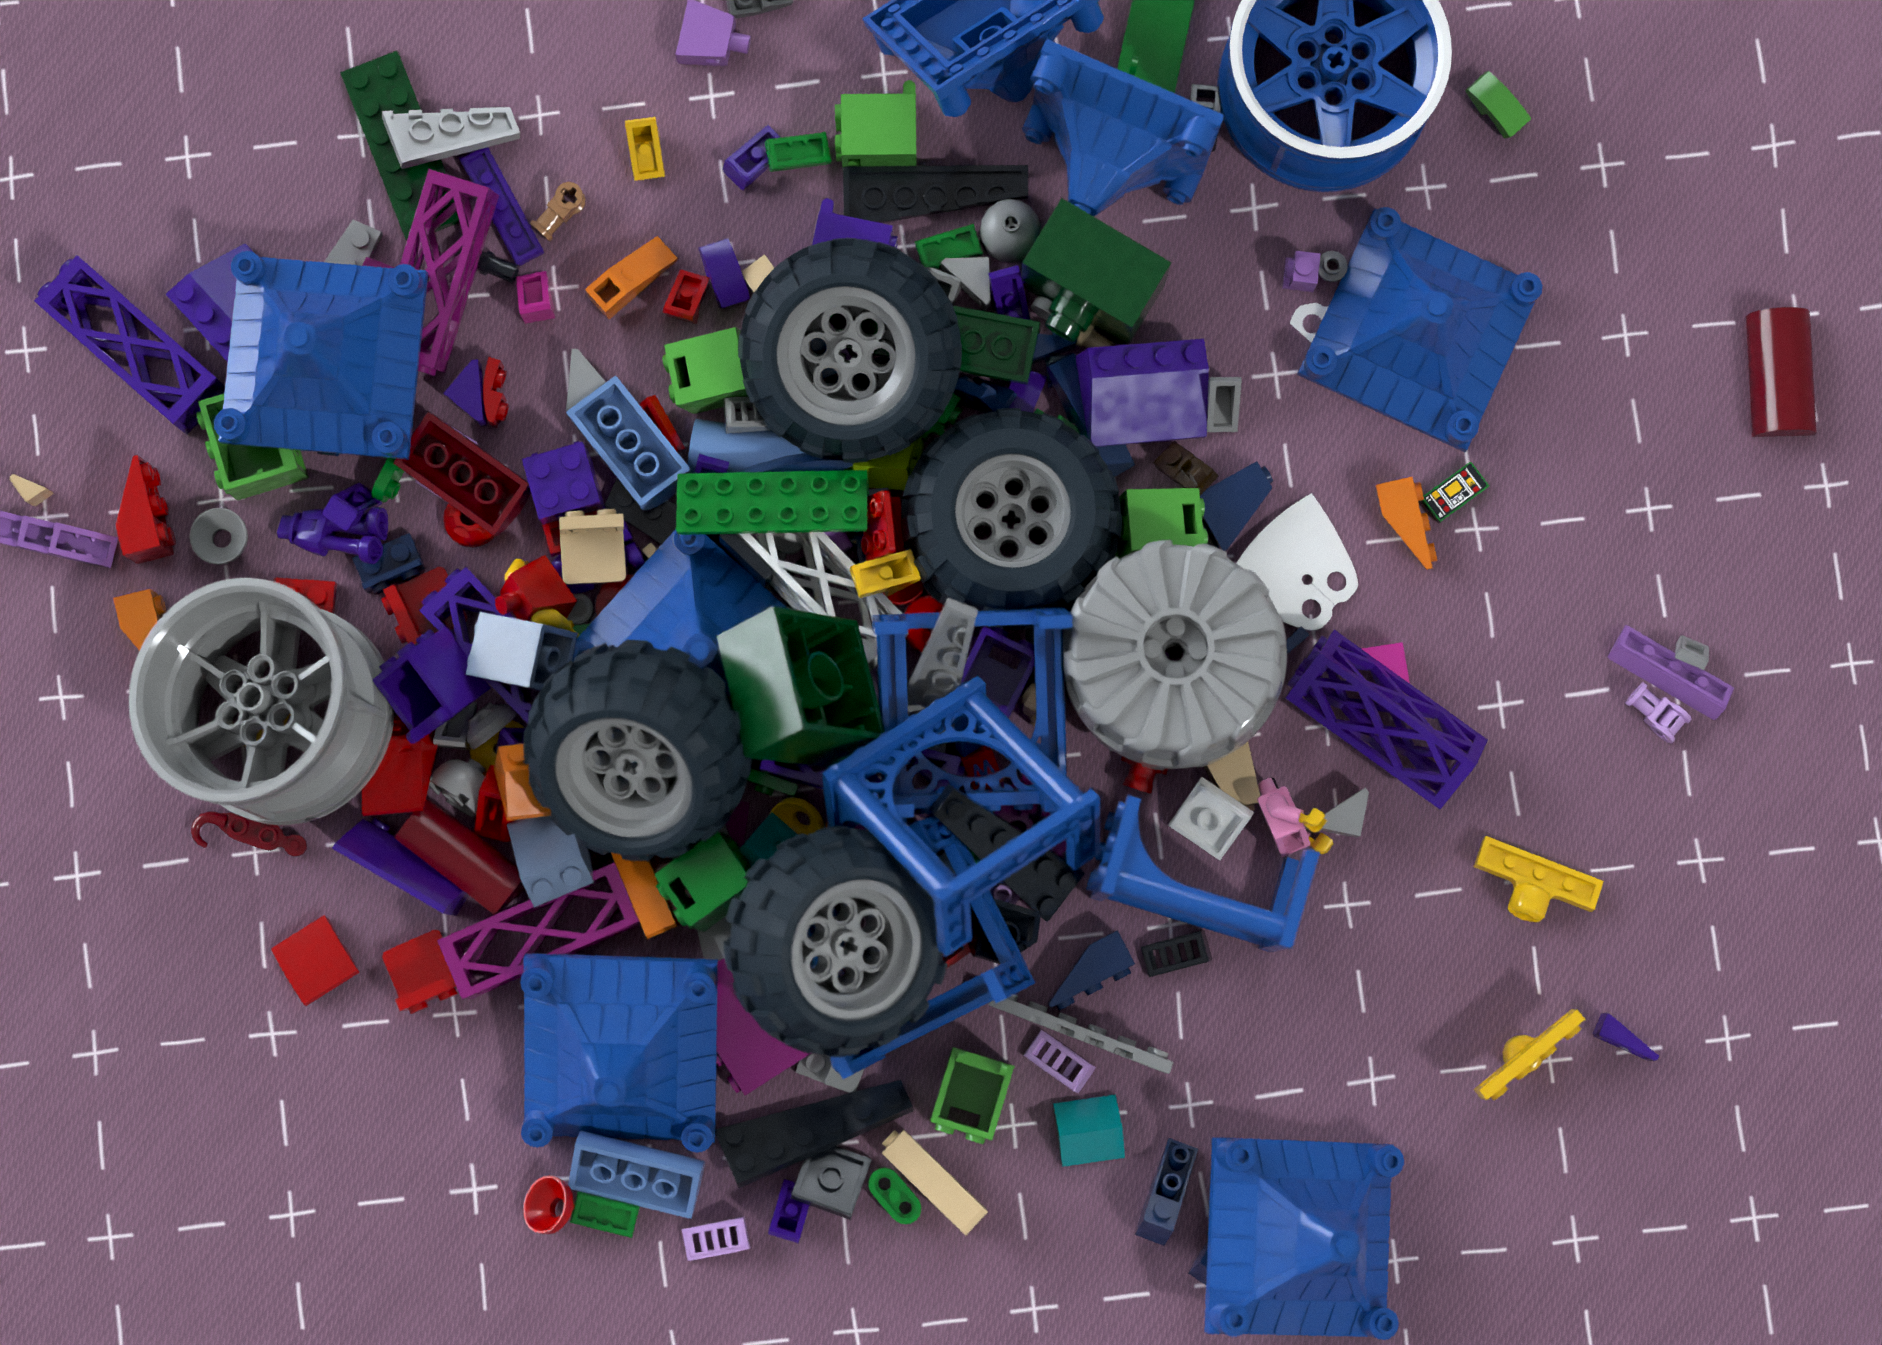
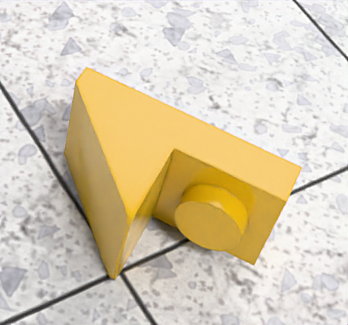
M656 117L626 120L625 128L634 181L665 177Z
M909 549L852 565L850 572L859 599L885 592L886 596H890L919 581L921 577L914 563L915 559L912 550Z

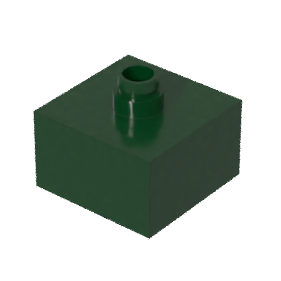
M1061 198L1022 262L1021 278L1023 287L1038 297L1042 296L1052 301L1048 309L1051 315H1049L1045 326L1056 335L1067 341L1074 342L1080 335V331L1086 332L1088 327L1092 325L1094 330L1119 345H1129L1164 288L1171 262Z
M772 606L717 636L734 712L738 711L741 727L739 733L745 758L830 767L832 764L839 763L852 755L856 749L865 747L885 732L857 620Z

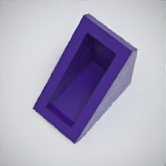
M478 359L469 362L443 394L451 403L483 427L487 426L483 401V372L481 363Z

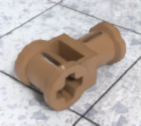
M565 182L559 185L555 196L547 204L548 208L536 221L532 220L529 224L550 242L553 239L552 234L563 222L566 224L574 214H578L585 207L586 199L581 188L574 182ZM567 193L571 196L575 194L577 200L575 203L567 202L564 196Z

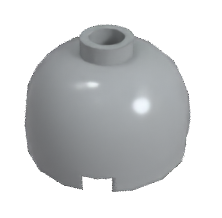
M1006 199L998 201L988 208L981 219L979 235L985 250L990 256L1002 262L1013 263L1027 256L1041 232L1039 218L1031 206L1021 200Z
M460 759L448 760L433 771L429 787L437 795L441 792L448 799L446 802L470 817H476L479 789L485 778L483 773L486 769L473 759H470L468 762Z

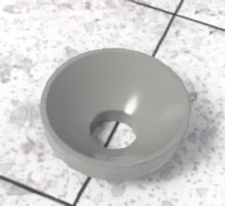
M211 508L204 511L195 519L190 530V543L193 551L198 557L210 564L222 565L235 561L244 552L248 542V531L244 521L235 512L226 508ZM221 530L229 531L232 538L230 544L224 548H219L214 543L216 533Z
M488 703L467 721L469 723L467 742L470 744V747L473 750L478 748L505 727L518 713L507 704L494 705Z

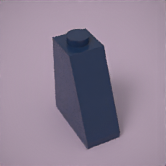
M1257 461L1207 488L1200 496L1205 503V512L1202 517L1203 527L1207 530V534L1214 546L1224 551L1228 550L1272 489L1271 483L1273 479L1270 472L1265 466L1260 467Z

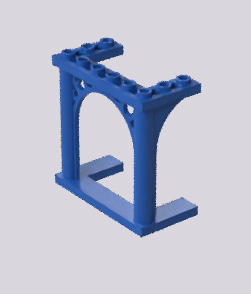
M1065 608L978 611L974 626L1033 624L1036 721L1030 740L1067 776L1063 628H1072V614ZM941 612L872 615V628L877 642L879 709L885 731L892 730L908 718L905 634H908L907 629L934 628ZM1039 736H1041V743L1037 742ZM922 752L914 755L918 758V763L913 765L908 771H906V764L910 765L909 761L901 768L895 779L892 792L895 809L904 823L907 822V818L914 817V809H918L920 814L932 813L929 810L945 789V786H941L936 791H933L937 786V782L941 779L948 780L950 785L956 789L964 785L965 790L959 791L991 811L1001 810V805H1014L1015 810L1033 809V804H1041L1044 811L1051 813V815L1058 811L1034 784H1023L1017 778V767L1013 763L992 774L965 777L940 769L930 762ZM922 769L930 770L932 772V780L929 785L923 789H915L912 785L914 775ZM881 773V782H883L887 777ZM1003 777H1010L1017 788H1013L1009 784H1004V787H1001L999 781ZM972 781L979 782L977 789H971L970 783ZM986 783H987L992 789H985ZM878 793V798H882L885 793Z
M979 676L974 677L968 682L961 683L951 693L943 698L934 700L924 710L910 715L897 727L883 732L879 738L865 747L856 749L852 755L839 763L832 764L822 773L828 827L845 826L854 828L859 824L864 826L933 897L937 947L945 957L972 940L970 902L1066 839L1067 864L1074 871L1100 855V796L1093 789L1083 793L986 696V683ZM954 741L956 751L963 758L982 745L1000 752L1058 809V811L957 877L903 822L895 809L892 799L895 779L907 761L926 748ZM875 773H882L887 777L885 781L880 783L866 781L867 778ZM884 792L885 795L879 799L876 793Z
M1128 795L1125 802L1119 801L1115 813L1109 811L1104 830L1109 831L1106 843L1100 841V855L1095 857V860H1099L1100 864L1090 873L1086 890L1091 891L1089 898L1101 902L1108 899L1259 945L1258 949L1267 952L1292 949L1319 852L1309 849L1303 850L1300 863L1299 860L1293 858H1284L1268 911L1180 884L1158 869L1146 853L1139 833L1138 812L1141 799Z
M936 816L919 820L908 826L934 854L944 849L957 876L976 864L969 848ZM989 890L970 903L1000 965L928 1000L930 1006L916 1023L906 1022L900 1027L899 1037L875 1049L871 1047L859 1050L860 1053L855 1055L830 1057L833 1069L840 1074L842 1080L886 1058L885 1054L993 1000L995 1003H998L1035 984ZM833 908L832 915L835 917L839 914V910ZM815 923L809 926L807 937H811L816 929ZM843 940L840 943L841 947L845 946V941ZM817 955L813 957L810 961L812 969L815 968L818 963ZM843 969L839 971L837 978L845 974Z

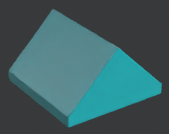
M1116 1094L1053 1103L1062 1167L1125 1158L1123 1127Z

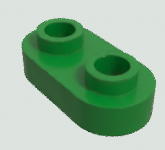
M387 458L372 489V497L383 503L389 499L393 500L401 486L399 481L404 471L394 464L396 460L394 458Z
M886 1167L879 1168L871 1174L869 1190L889 1215L900 1224L915 1222L921 1213V1203L894 1170ZM886 1177L890 1180L891 1185L888 1189H881L878 1182L881 1178ZM902 1202H909L912 1209L909 1213L904 1214L899 1210Z

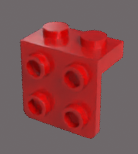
M881 490L867 497V530L863 531L864 536L861 540V548L863 553L866 554V561L905 551L901 531L900 497H890L888 490Z
M436 567L400 585L394 584L383 589L386 597L381 598V601L388 615L394 614L399 623L394 628L402 644L413 642L416 646L418 645L416 639L432 629L434 634L438 632L435 626L419 610L424 606L422 601L434 590L439 592L447 585L445 579L448 577V574L443 567ZM463 609L465 622H467L468 616L465 610ZM451 615L445 621L441 620L450 630L454 629Z
M439 930L427 932L386 950L382 954V959L399 997L395 999L399 1011L409 1010L410 1014H414L428 1008L427 1002L438 997L441 1002L458 994L456 991L458 988L437 941L444 938Z

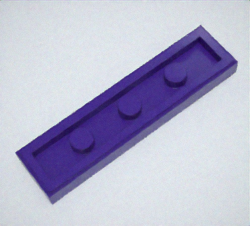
M489 148L478 149L459 158L473 183L489 187L499 195L492 220L515 263L521 266L544 254L545 252Z

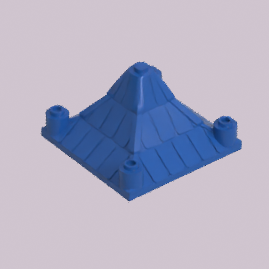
M891 0L862 18L866 28L873 34L882 54L897 56L933 92L944 115L959 117L966 113L971 105V99L966 89H989L992 93L1008 102L1024 100L1033 88L1034 83L1030 77L1038 62L1046 39L1054 41L1064 28L1063 23L1070 19L1076 31L1092 33L1100 27L1104 20V15L1098 4L1099 0Z
M1046 39L1038 62L1030 77L1034 83L1035 93L1032 107L1023 124L1022 131L1026 134L1025 138L1039 145L1042 142H1049L1053 133L1055 134V141L1067 166L1068 202L1090 215L1096 216L1121 199L1125 193L1159 184L1161 180H1166L1163 192L1167 195V200L1177 205L1191 202L1206 169L1225 115Z
M1374 208L1348 263L1346 274L1342 277L1297 375L1460 451L1466 452L1472 439L1478 433L1481 418L1532 307L1542 293V282L1534 273L1524 272L1517 275L1439 238L1433 237L1424 231L1409 226L1401 221L1398 212L1393 208Z
M242 251L236 254L231 262V272L237 278L224 405L223 410L219 411L214 419V429L219 435L218 442L222 444L409 460L428 272L426 270H416L407 264H401L394 268L259 257L251 251Z
M675 529L576 639L572 662L578 655L597 645L606 643L607 646L614 645L618 647L626 640H645L652 643L656 649L667 651L672 646L690 654L691 656L688 661L701 669L710 667L725 682V693L727 696H731L717 636L772 606L787 607L758 583L706 534L679 535Z
M525 953L524 971L520 981L521 988L524 991L525 1100L524 1122L521 1129V1136L524 1142L531 1147H543L550 1142L552 1136L578 1137L579 1132L582 1130L610 1138L682 1140V1144L686 1149L696 1153L707 1150L712 1143H715L718 959Z
M1212 1137L1204 1333L1224 1334L1232 1337L1242 1334L1373 1337L1381 1340L1393 1337L1398 1330L1399 1322L1395 1312L1387 1308L1391 1177H1395L1403 1169L1404 1157L1402 1152L1393 1144Z

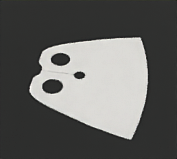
M1312 493L1290 506L1269 523L1251 542L1236 563L1243 569L1255 572L1263 581L1283 622L1298 628L1302 626L1306 630L1321 629L1331 619L1333 607L1339 602L1347 601L1358 587V579L1352 561L1334 526ZM1332 572H1340L1346 578V586L1341 591H1333L1327 584V578ZM1305 574L1311 575L1313 579L1312 584L1305 585L1302 582V577ZM1313 599L1320 604L1321 613L1318 617L1310 619L1304 616L1302 605L1306 600Z

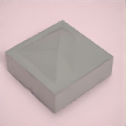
M1680 635L1676 642L1675 658L1704 670L1709 662V646Z

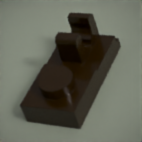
M1173 441L1153 462L1159 471L1182 488H1199L1200 496L1219 477L1210 466L1176 441Z

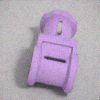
M1642 682L1625 703L1628 706L1633 705L1646 717L1643 721L1650 726L1651 730L1661 739L1672 744L1675 741V734L1684 723H1689L1692 718L1683 708L1669 701L1666 697L1658 699L1646 689L1647 685Z

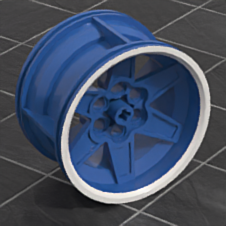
M1242 0L1238 6L1230 36L1221 57L1217 86H1219L1221 102L1220 112L1225 115L1223 119L1225 127L1231 139L1246 159L1267 176L1285 185L1315 192H1338L1363 186L1380 178L1400 163L1409 153L1420 136L1427 120L1434 112L1449 78L1452 57L1451 36L1448 22L1439 0H1356L1373 8L1383 16L1361 27L1355 25L1353 0H1318L1314 26H1310L1282 11L1301 0ZM1335 34L1340 42L1331 44L1325 39V35ZM1258 37L1267 41L1290 62L1288 67L1260 85L1256 82L1254 72V51ZM1402 44L1405 46L1410 64V85L1378 65L1380 61ZM1301 48L1309 49L1313 57L1309 59L1302 58L1298 50ZM1360 49L1364 51L1367 58L1363 60L1356 59L1352 54V50ZM1302 78L1308 79L1313 87L1303 89L1299 86L1298 80ZM1355 79L1362 80L1366 84V89L1358 90L1354 88L1352 81ZM1334 94L1338 97L1340 103L1331 105L1327 103L1324 96ZM1307 101L1313 102L1320 140L1294 131L1277 118L1273 112ZM1360 102L1387 111L1395 116L1392 121L1380 130L1366 137L1351 140L1354 103Z

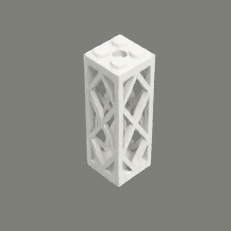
M801 532L795 534L756 533L758 542L752 536L754 533L736 534L773 569V579L770 585L794 610L835 617L831 595L857 602L863 626H859L861 635L866 636V639L862 638L870 672L877 666L876 635H874L868 610L870 611L871 620L872 615L902 613L883 593L859 599L850 572V567L855 564L824 532ZM773 537L802 544L807 567L779 560ZM824 565L827 568H829L834 575L825 573ZM786 571L808 576L810 581L790 576ZM828 582L847 587L851 592L830 587ZM802 587L812 589L814 600Z

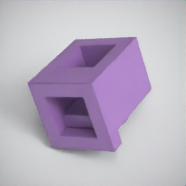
M1296 251L1293 258L1286 257L1282 289L1313 292L1318 283L1321 254Z

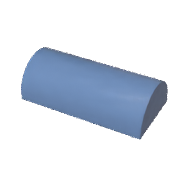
M616 375L566 411L567 416L642 510L655 508L677 493V474L691 473L689 466Z
M695 419L687 465L691 469V473H694L698 456L702 454L730 462L727 473H736L758 463L804 452L800 451V448L791 444L783 437L777 436L772 430L726 434L724 422Z
M581 1130L575 1143L568 1185L571 1190L691 1219L703 1177L705 1161Z

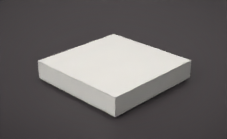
M1201 777L1168 826L1218 860H1221L1254 812Z

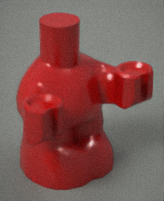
M1122 756L1121 761L1130 765L1128 775L1122 785L1152 794L1156 773L1167 775L1169 768L1164 770L1146 768L1141 763Z

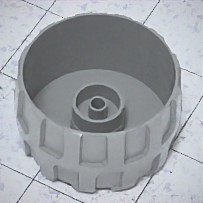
M1171 540L1149 542L1141 550L1120 559L1116 556L1101 567L1098 574L1085 587V591L1077 598L1071 610L1072 628H1065L1063 636L1064 681L1072 705L1085 726L1103 746L1127 759L1141 763L1143 767L1156 770H1164L1166 768H1200L1219 761L1242 747L1261 729L1272 713L1280 696L1287 666V647L1283 621L1280 619L1269 596V590L1255 572L1243 569L1226 557V551L1208 544H1198L1193 547L1173 545ZM1170 647H1178L1182 650L1184 656L1179 661H1171L1166 657L1165 652Z

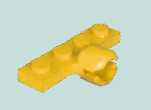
M1488 836L1483 838L1474 864L1475 868L1506 879L1513 884L1514 889L1508 904V910L1515 917L1529 922H1539L1545 918L1551 899H1558L1589 912L1594 911L1604 882Z
M1571 1009L1535 1038L1528 1035H1518L1510 1038L1503 1048V1061L1505 1063L1473 1090L1482 1100L1491 1098L1494 1101L1508 1090L1505 1085L1513 1078H1516L1518 1081L1528 1073L1538 1069L1542 1061L1557 1050L1555 1044L1563 1037L1569 1040L1582 1029L1579 1024L1585 1018L1577 1009Z

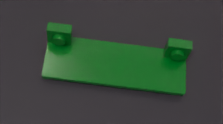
M1132 0L1117 69L1175 93L1195 0Z
M867 470L677 474L676 531L679 535L866 531L867 496H869Z

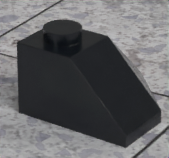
M993 898L1020 953L1038 941L1041 912ZM970 905L972 940L967 942L972 956L1000 964L972 905Z

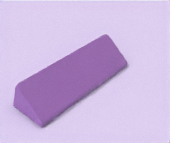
M1625 625L1608 655L1611 661L1713 720H1716L1726 709L1734 687L1707 671L1676 659L1674 652L1628 625Z

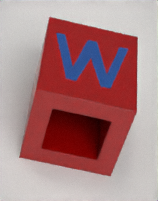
M982 745L964 758L957 752L958 756L961 757L962 766H965L964 771L967 777L984 776L999 771L992 749L988 746ZM972 781L970 783L972 789H977L979 782ZM986 783L985 789H992V788Z

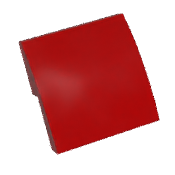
M325 915L271 948L282 971L305 1006L360 973L348 949L342 944L333 925Z

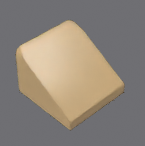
M15 474L10 476V481L22 498L32 506L36 507L53 495L52 491Z

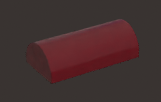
M1780 307L1749 313L1746 315L1752 437L1814 436L1817 430L1810 310L1799 307Z
M429 411L411 436L409 460L396 459L394 462L403 471L494 536L501 534L515 520L531 494L528 481Z
M430 799L425 801L423 811L412 813L394 837L494 915L517 898L524 889L518 866Z

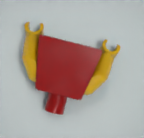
M546 555L530 563L527 560L515 559L504 575L505 583L500 590L501 595L495 600L498 612L502 615L513 612L516 618L575 632L573 630V621L567 620V617L575 606L577 599Z

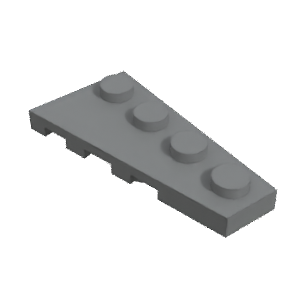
M510 107L470 108L469 112H454L453 109H440V112L422 113V110H409L406 114H393V111H382V120L401 169L520 139V131Z

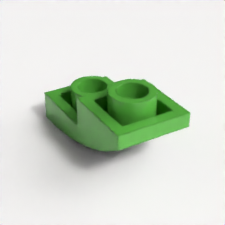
M1489 71L1483 73L1465 90L1480 114L1489 115L1504 139L1511 138L1531 120V117L1515 96Z

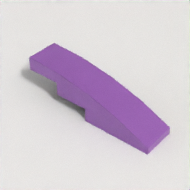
M0 511V544L111 568L118 537L57 522L53 523Z

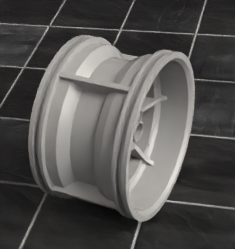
M233 578L218 581L190 593L172 606L158 620L142 644L134 664L129 686V715L137 745L150 767L164 781L187 795L202 801L219 804L232 813L249 820L270 825H295L310 822L334 812L354 798L366 786L383 760L392 735L395 710L372 680L382 672L379 666L384 663V660L375 645L363 632L337 615L320 609L309 599L294 590L273 581L257 578ZM261 630L260 653L249 661L247 667L225 656L243 638ZM303 630L315 639L326 656L313 665L296 669L300 631ZM270 666V673L264 678V671ZM243 681V686L236 693L238 684ZM294 682V689L288 694V687ZM209 683L227 702L219 706L216 711V718L210 723L198 727L201 700L206 685ZM330 698L324 720L314 712V707ZM239 712V719L233 724V717ZM291 713L290 722L284 726V720ZM263 729V735L257 741V733L259 732V730ZM246 745L247 760L241 782L230 780L211 763L221 756ZM292 745L304 751L305 753L285 771L287 747Z

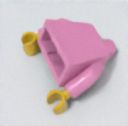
M1267 778L1258 784L1262 796L1258 797L1257 801L1281 857L1311 846L1312 849L1320 854H1325L1330 850L1333 845L1331 838L1320 832L1314 840L1310 837L1311 833L1305 829L1306 827L1314 833L1321 830L1327 822L1322 811L1313 808L1308 816L1305 815L1304 810L1295 807L1287 787L1279 788L1275 778Z

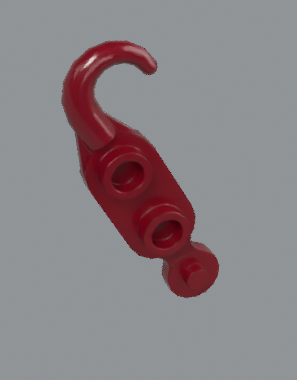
M204 812L195 818L191 826L193 840L203 848H206L208 844L201 838L200 829L204 824L211 823L217 825L230 838L263 850L271 851L282 847L289 855L295 857L303 855L307 850V841L304 837L295 834L285 836L283 830L278 825L255 822L235 813Z

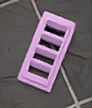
M1040 1030L1023 1055L1076 1093L1081 1091L1096 1068L1043 1030ZM1049 1042L1051 1045L1042 1059L1036 1057L1045 1043ZM1059 1049L1061 1051L1060 1055L1053 1065L1049 1066L1047 1063L1056 1050ZM1069 1056L1072 1059L1063 1074L1059 1073L1058 1070ZM1080 1064L1083 1068L1072 1082L1069 1078Z
M744 1216L682 1229L688 1261L751 1248ZM735 1226L739 1244H732L729 1227ZM723 1228L726 1242L724 1247H720L717 1229ZM706 1231H711L714 1249L708 1250L705 1236ZM692 1234H699L702 1251L695 1252Z

